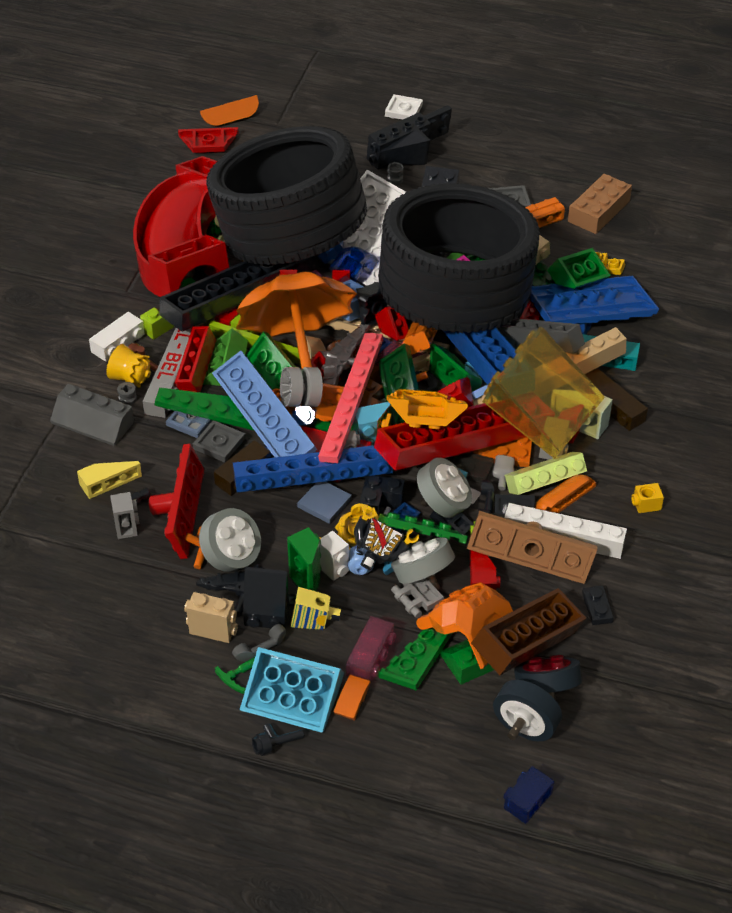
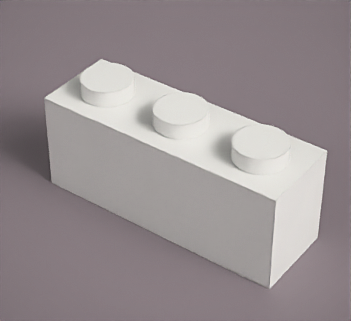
M130 312L125 313L89 339L91 353L107 362L118 345L125 344L128 347L145 334L143 321Z

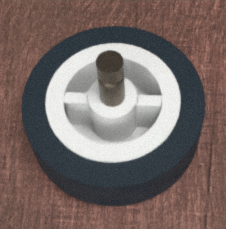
M523 680L506 682L493 702V710L499 721L510 730L507 736L511 740H515L519 735L531 741H546L552 737L562 719V711L556 700L544 689Z

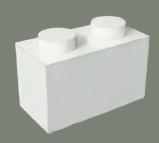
M331 531L320 539V565L322 571L335 581L339 577L346 575L349 571V544L334 531Z

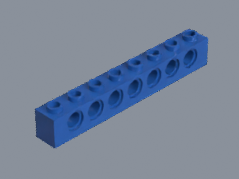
M374 445L343 449L339 463L319 462L318 455L320 452L233 463L237 493L393 472L392 467L374 448Z

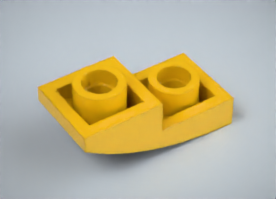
M596 252L609 274H622L625 267V259H608L607 253Z

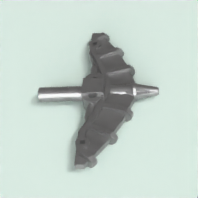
M361 324L357 330L347 333V336L340 342H336V346L330 351H320L326 358L325 364L322 365V370H324L322 383L338 385L339 376L343 370L353 365L355 358L352 353L356 346L362 342L364 334L370 328L369 325Z

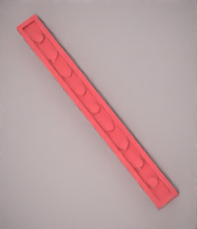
M364 334L318 455L319 462L339 463L382 345L383 334Z

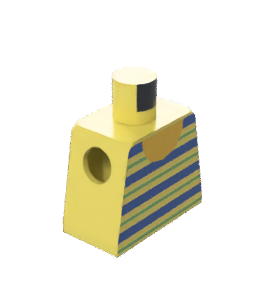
M298 587L291 627L325 629L327 619L339 621L341 609L329 607V595Z

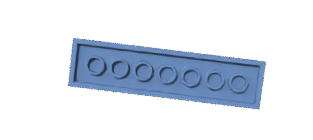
M239 351L212 373L274 457L314 453L318 450L242 351Z

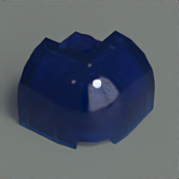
M350 246L344 248L338 254L329 269L331 272L332 270H350V279L356 282L362 272L370 275L379 260L376 256L360 247Z

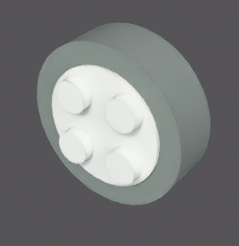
M435 458L418 471L417 483L423 499L420 500L422 506L429 505L441 516L453 518L471 505L472 492L469 483L463 473L450 461L444 458Z
M228 508L212 514L204 521L200 529L199 543L205 559L213 567L221 571L232 572L244 568L255 561L261 548V536L255 521L247 513L239 509Z
M435 538L425 542L419 541L414 543L410 549L401 553L398 558L393 560L391 566L400 583H412L427 578L438 590L440 586L434 574L448 566L454 560L455 555L447 538Z

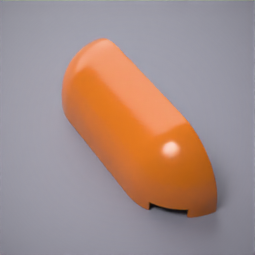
M255 95L200 111V114L206 123L213 126L250 117L258 108V97Z
M581 474L569 477L542 496L536 502L534 508L560 513L595 488L596 482L589 476Z

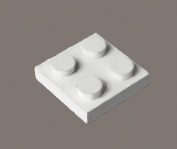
M393 94L385 110V117L403 120L417 114L423 105V100Z

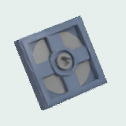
M174 411L166 420V426L198 438L213 420Z

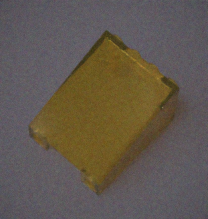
M540 326L537 331L532 330L527 336L526 341L518 346L515 350L516 356L513 359L511 357L507 359L503 365L505 369L502 372L497 371L492 377V381L483 393L486 396L482 402L555 459L605 397L546 330Z

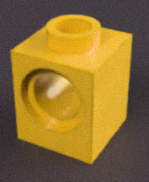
M658 483L635 486L631 500L633 506H636L638 513L660 511L662 508L664 497Z

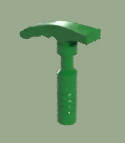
M255 657L227 673L217 666L215 667V673L230 688L244 694L246 689L238 684L236 685L234 680H231L237 674L251 669Z

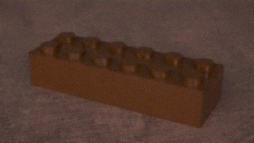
M557 588L482 627L471 644L499 675H502L575 634L587 618Z

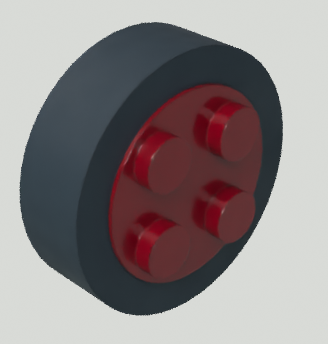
M554 655L551 658L543 659L541 657L530 658L528 662L521 663L514 668L515 680L533 683L548 692L554 699L555 692L568 690L582 683L579 660L566 658L563 655Z

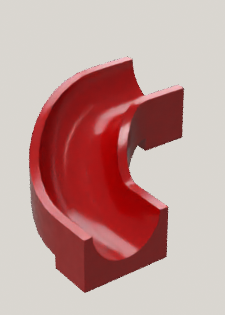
M201 156L175 165L177 175L164 180L151 190L137 212L133 228V240L140 277L146 288L159 297L178 290L186 274L197 266L201 265L202 270L208 276L229 268L225 242L206 234L210 222L216 216L206 184L208 173L212 166L216 164V160Z

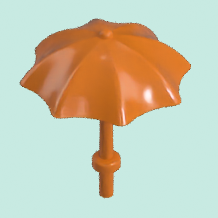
M311 272L279 275L274 280L258 286L243 299L237 309L241 318L236 329L255 331L261 334L264 331L269 333L271 337L295 332L301 369L312 367L305 331H317L327 323L353 313L350 304L357 293L342 282L321 277Z

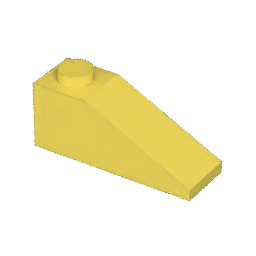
M139 461L98 463L77 471L79 484L89 499L142 477Z

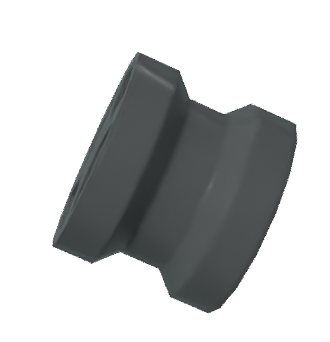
M124 382L117 387L119 402L132 405L137 401L136 387L133 383Z

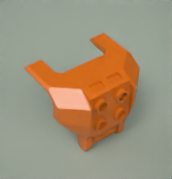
M477 583L450 593V597L441 600L430 613L418 618L416 624L421 630L434 628L442 634L457 631L463 633L470 643L480 669H483L489 663L471 642L482 627L513 612L509 601L500 593L483 583Z

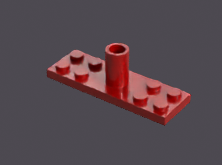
M191 443L184 444L182 453H180V463L177 468L174 492L153 495L149 498V509L152 515L168 513V523L164 531L165 537L169 539L173 550L177 552L180 559H186L189 556L191 543L185 540V536L187 533L193 534L205 470Z

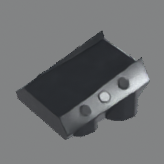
M374 282L362 288H356L361 324L373 326L378 324L375 314L387 307L386 300H384L379 289V282Z

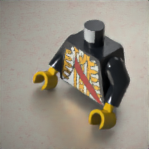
M364 505L362 507L363 516H360L354 528V538L357 545L356 551L365 555L360 565L371 570L375 562L382 564L398 558L401 553L410 547V543L418 541L419 534L415 538H410L409 534L413 532V529H409L406 535L407 538L403 539L405 535L373 518L376 514L374 507L370 513H366L368 505Z

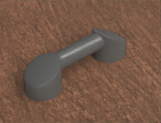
M277 624L269 631L270 639L251 649L246 643H241L233 649L232 654L236 660L246 662L256 656L258 647L269 649L275 645H280L285 638L286 629L282 624Z

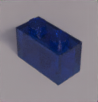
M532 766L527 772L521 773L514 787H509L503 797L505 799L504 809L526 824L553 793L554 780Z

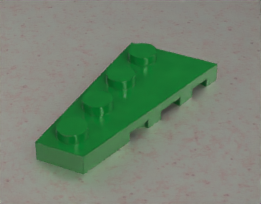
M388 512V515L381 513L379 515L378 521L390 527L407 531L414 529L415 532L429 536L432 534L440 538H447V540L452 538L463 544H466L468 536L452 529V525L440 522V525H436L434 521L423 519L421 522L417 521L418 518L408 515L405 518H401L399 514Z

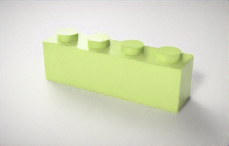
M570 452L505 474L509 493L519 495L586 472L587 468L583 453Z

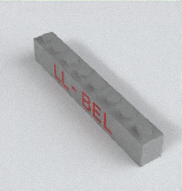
M209 320L194 327L206 326L209 324ZM175 328L143 399L145 415L166 418L168 411H171L170 409L154 406L159 387L178 390L174 382L192 328L183 332Z

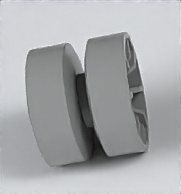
M284 367L280 378L282 404L285 407H298L300 404L302 406L318 407L323 390L322 375L319 368L304 367L301 371L299 367Z

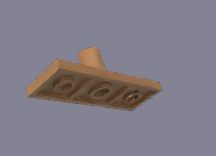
M482 511L478 513L467 545L469 550L585 584L598 550L596 545L543 530V527L538 522L532 521L522 524Z

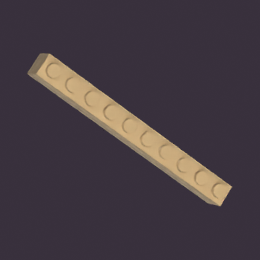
M615 327L585 342L577 352L572 354L565 352L534 368V391L531 392L539 398L553 389L625 354L626 337ZM490 391L475 400L473 399V406L500 399L493 391Z

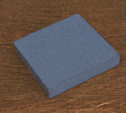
M326 481L317 482L298 501L297 507L330 524L352 500V495Z

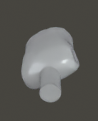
M505 455L495 456L492 475L499 479V490L506 489L505 474L515 471V459L513 457Z

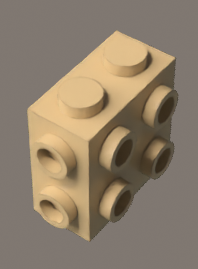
M193 592L191 599L186 601L184 611L187 612L186 624L189 627V634L226 643L230 642L232 635H236L238 624L235 622L237 611L234 610V601Z

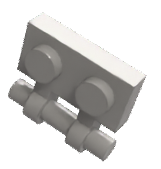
M427 578L403 584L404 587L402 589L398 585L393 586L391 589L395 594V599L398 602H402L405 605V610L409 614H413L415 618H419L422 615L418 608L423 607L426 611H429L444 599L443 595ZM411 594L415 598L413 601L408 598Z

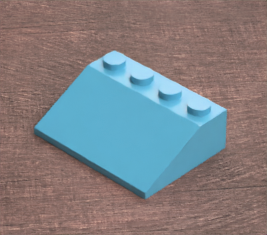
M258 647L240 711L323 733L337 699L344 672L340 668Z

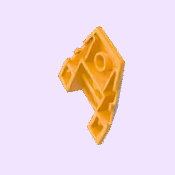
M398 389L394 393L387 395V401L410 427L416 428L421 427V425H429L428 428L440 429V426H447L468 407L465 401H458L453 397L448 400L447 395L434 391Z

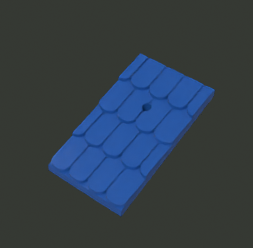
M633 275L606 278L575 289L557 284L532 286L530 300L544 321L576 324L598 323L600 320H627L630 317H651L653 314H657L659 310Z

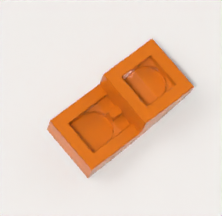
M349 675L333 711L334 714L355 720L361 702H364L370 681Z

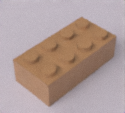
M603 174L570 205L568 222L597 234L630 201L632 185L610 175Z

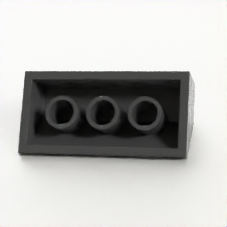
M67 384L57 396L50 423L116 446L134 423L132 406Z

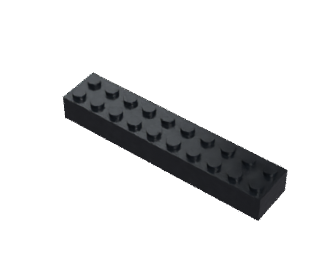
M317 255L300 261L275 265H260L243 261L160 297V316L183 332L239 307L243 299L252 290L274 280L280 275V270H297V273H315Z

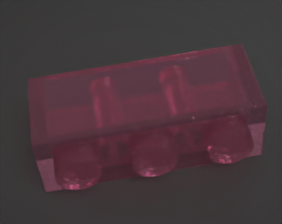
M370 616L346 663L347 677L353 675L369 680L371 683L373 677L378 676L380 663L386 660L388 647L393 645L396 638L394 623Z

